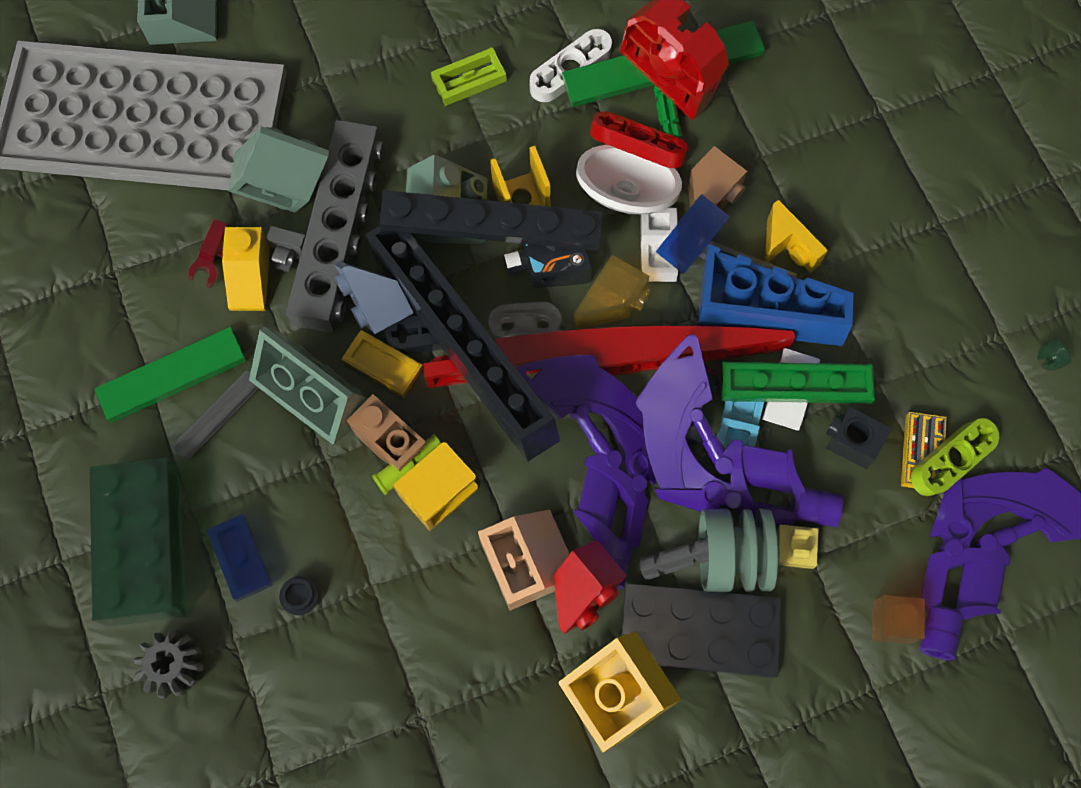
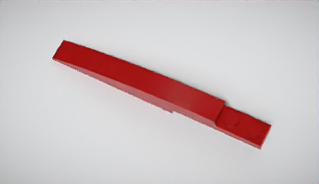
M634 326L536 333L497 338L495 342L515 368L519 365L555 357L592 355L596 358L600 368L615 376L657 370L670 353L690 334L698 338L704 363L781 352L784 348L790 349L795 335L794 331L760 328ZM688 346L677 359L694 355L692 347ZM448 356L435 357L431 362L423 363L428 389L468 383ZM540 369L527 371L526 374L538 373Z

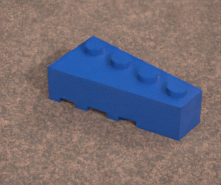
M708 244L703 265L697 326L794 331V340L843 346L853 323L854 293L810 278L801 280L789 276L787 270L775 266L773 270L751 263V258L739 254L736 258L721 253V248Z

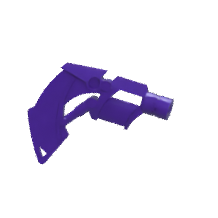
M693 334L687 335L660 365L636 401L637 407L643 412L645 444L654 476L659 487H654L658 498L699 512L702 509H720V505H727L730 508H737L740 515L743 509L749 508L752 511L754 521L759 508H769L772 511L775 525L790 526L795 520L837 528L843 509V495L804 487L796 472L792 450H787V453L747 446L742 445V441L736 439L724 448L718 435L714 434L701 409L704 404L713 398L698 338ZM688 346L692 347L694 355L677 359ZM692 421L703 439L702 443L716 470L721 474L730 473L729 481L709 472L691 452L685 436ZM747 485L794 494L792 507L786 508L755 502L748 491Z
M592 355L555 357L517 366L518 372L543 404L558 419L570 414L572 419L577 420L588 437L587 441L596 455L586 457L584 465L587 467L579 509H575L574 514L585 525L594 541H599L627 575V567L630 562L632 549L640 546L648 500L643 491L646 489L647 481L655 485V476L645 444L643 412L636 405L637 397L614 376L600 368L596 358ZM540 369L532 380L526 374L527 371ZM589 413L602 415L615 436L619 452L613 450L602 431L598 430L588 415ZM618 496L627 506L621 539L617 538L611 531ZM626 578L617 587V589H624Z
M1047 468L1040 470L1038 473L1000 472L974 476L964 480L960 478L945 491L930 537H942L943 543L938 553L929 556L920 602L928 610L924 625L925 630L923 631L919 649L920 652L937 659L955 660L963 621L977 616L1001 613V609L997 608L1005 565L1009 566L1011 560L1003 547L1039 530L1045 534L1050 543L1081 539V493ZM1011 512L1026 520L1015 526H1007L990 534L983 535L974 542V548L969 546L977 530L986 521L995 516ZM964 566L956 609L942 606L941 602L948 570Z

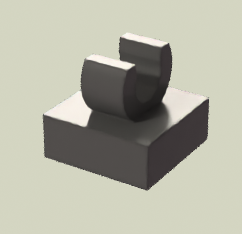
M274 226L270 227L266 239L273 251L272 262L277 263L276 269L286 272L291 271L294 260H300L305 235Z

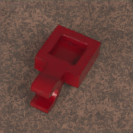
M213 219L200 248L199 255L189 268V280L193 281L195 274L203 270L209 274L206 287L211 288L215 284L217 270L213 262L216 256L223 257L225 227L228 224Z

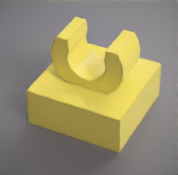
M779 525L777 528L780 548L779 565L809 569L816 568L818 529Z

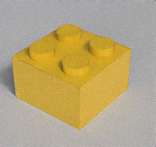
M636 631L616 638L558 682L602 752L620 744L682 700Z

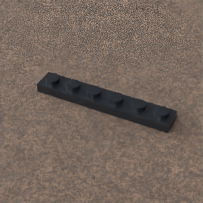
M383 190L380 230L598 251L601 242L602 212Z

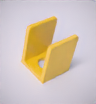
M535 146L529 147L530 173L504 181L496 158L490 160L493 189L499 202L512 203V195L516 191L523 190L531 195L532 199L529 205L550 207V182Z
M445 442L437 446L393 484L398 496L429 531L478 490V485L474 482L476 479L475 474Z

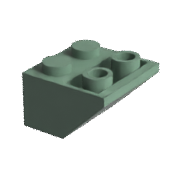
M138 0L137 22L150 45L217 41V0Z
M261 126L235 152L228 191L295 213L309 202L327 161L329 150L318 147L313 141L299 140L285 135L277 128Z
M434 154L407 168L406 192L487 200L488 178ZM410 233L412 236L430 243L482 244L486 242V240Z

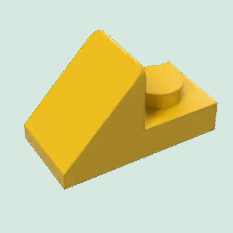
M778 200L773 204L767 219L765 262L771 261L784 249H787L791 259L797 265L804 266L811 273L821 265L828 250Z

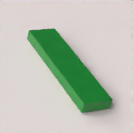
M228 327L94 388L107 421L112 424L247 362L232 328Z
M723 362L721 365L722 401L872 404L875 401L873 364Z

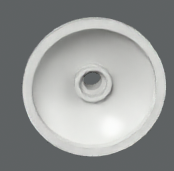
M601 145L589 149L582 154L577 164L576 176L585 192L603 206L623 213L640 215L664 210L677 201L682 188L680 175L675 168L658 165L609 145Z

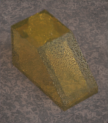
M612 255L575 311L574 326L583 329L629 318L635 308L641 310L651 294V291L647 289L650 276Z

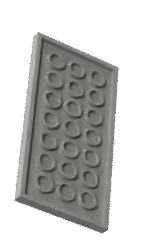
M17 41L0 105V169L229 190L235 152L261 126L273 128L277 126L287 73L285 66L281 64Z

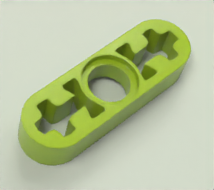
M980 418L968 422L914 466L911 472V482L914 489L924 496H932L947 491L997 447L999 432L995 424L988 419ZM980 432L982 435L979 439L980 443L971 445L969 441L974 440ZM951 447L956 448L961 454L962 462L959 467L955 466L950 460L949 451ZM940 469L942 473H938L931 480L933 483L931 484L928 480L931 476L930 471Z

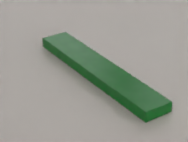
M754 21L716 30L717 35L726 48L729 65L762 56L765 51ZM624 55L564 71L561 77L572 108L655 85Z

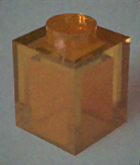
M884 595L873 602L872 641L913 644L925 639V599Z

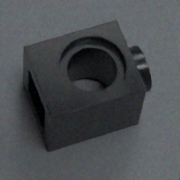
M849 407L842 417L836 414L829 425L826 434L831 439L826 449L867 469L876 460L891 427ZM847 430L857 431L862 437V443L851 441L847 435Z

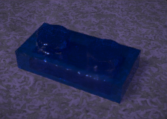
M701 193L655 252L684 274L730 218V215Z
M243 514L206 530L233 600L236 602L241 601L273 586L247 519Z

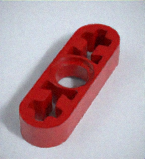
M597 112L593 116L590 135L595 140L667 168H679L683 165L688 145L682 139L612 112Z

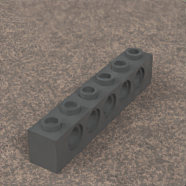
M339 120L335 122L328 149L329 155L323 168L286 309V315L292 326L335 333L337 322L343 321L346 310V302L343 301L344 295L334 276L339 274L334 264L340 261L352 264L353 257H358L360 254L362 237L359 233L361 225L367 224L370 212L367 200L369 192H375L377 185V172H375L377 162H382L385 152V142L380 140L376 126ZM352 161H361L358 165L355 166L348 165ZM346 191L354 192L349 197H340ZM336 223H346L341 229H331ZM330 254L338 255L332 262L323 261ZM322 286L330 287L326 294L315 295L318 288Z

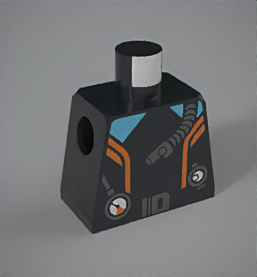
M521 244V250L503 254L508 275L528 270L532 286L535 288L587 284L591 281V265L586 250Z

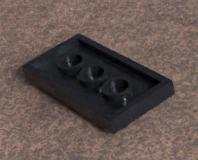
M626 584L621 636L636 631L658 665L662 668L777 678L781 598Z

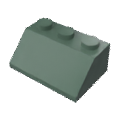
M267 327L259 330L249 381L331 444H336L352 430L346 420L368 397L285 334Z

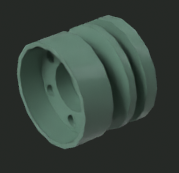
M749 508L743 509L738 526H734L728 509H702L699 519L698 539L708 538V562L700 563L699 561L704 592H730L733 589L736 574H740L745 591L754 590L756 578L761 591H772L776 584L780 558L779 538L772 511L769 508H759L754 521L752 511Z

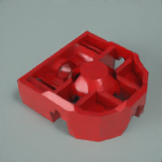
M651 0L627 20L620 52L669 99L673 100L676 106L693 121L706 109L720 85L721 76L729 65L726 48L714 28L708 22L703 24L694 33H691L688 29L683 33L678 30L686 22L691 8L684 0Z

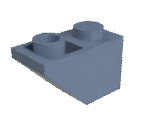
M342 261L334 264L339 272L338 275L334 276L335 281L344 296L351 295L356 305L351 311L361 328L367 326L369 330L376 334L413 314L397 280Z

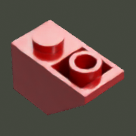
M598 540L573 550L554 574L559 629L563 634L577 627L583 631L594 624L600 617L597 611L600 607L603 608L611 603L619 595L620 592L617 590V587L627 577Z

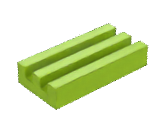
M493 47L431 72L434 85L436 84L437 91L441 95L445 106L507 82L506 72ZM487 63H492L491 65L481 68L479 70H472ZM462 74V76L459 78L443 83V81Z

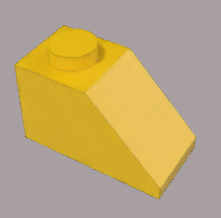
M225 227L222 263L230 311H266L270 245L261 227Z

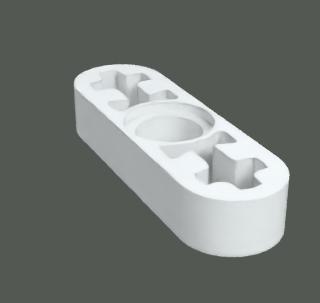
M592 29L534 70L530 76V93L532 97L540 102H550L566 91L564 81L561 78L562 72L566 71L561 65L566 60H575L580 64V67L608 60L612 48L610 35L604 30ZM592 43L596 46L602 44V50L596 47L590 51V46ZM542 81L546 84L551 81V88L548 89L546 86L539 88V82Z

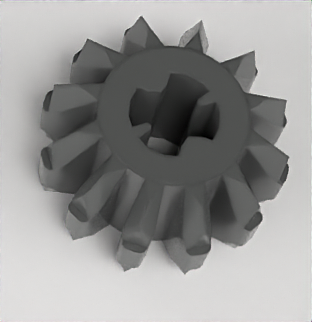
M170 630L166 637L162 633L156 632L153 633L154 645L146 642L140 644L141 649L146 654L144 658L135 657L133 663L143 666V669L134 675L136 680L146 681L143 691L151 694L157 690L158 698L167 699L171 691L175 696L180 697L184 695L183 683L193 687L197 684L196 679L191 676L192 671L200 672L204 668L202 664L193 662V660L202 654V650L198 647L191 648L194 640L191 636L185 635L180 638V634L176 630ZM168 656L175 659L169 665L170 672L163 670V667L168 664Z

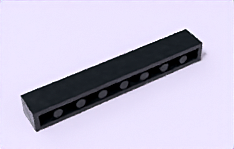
M380 226L368 232L366 237L378 264L387 276L398 281L411 308L525 460L529 462L560 442L554 416L413 236L407 232L380 230Z

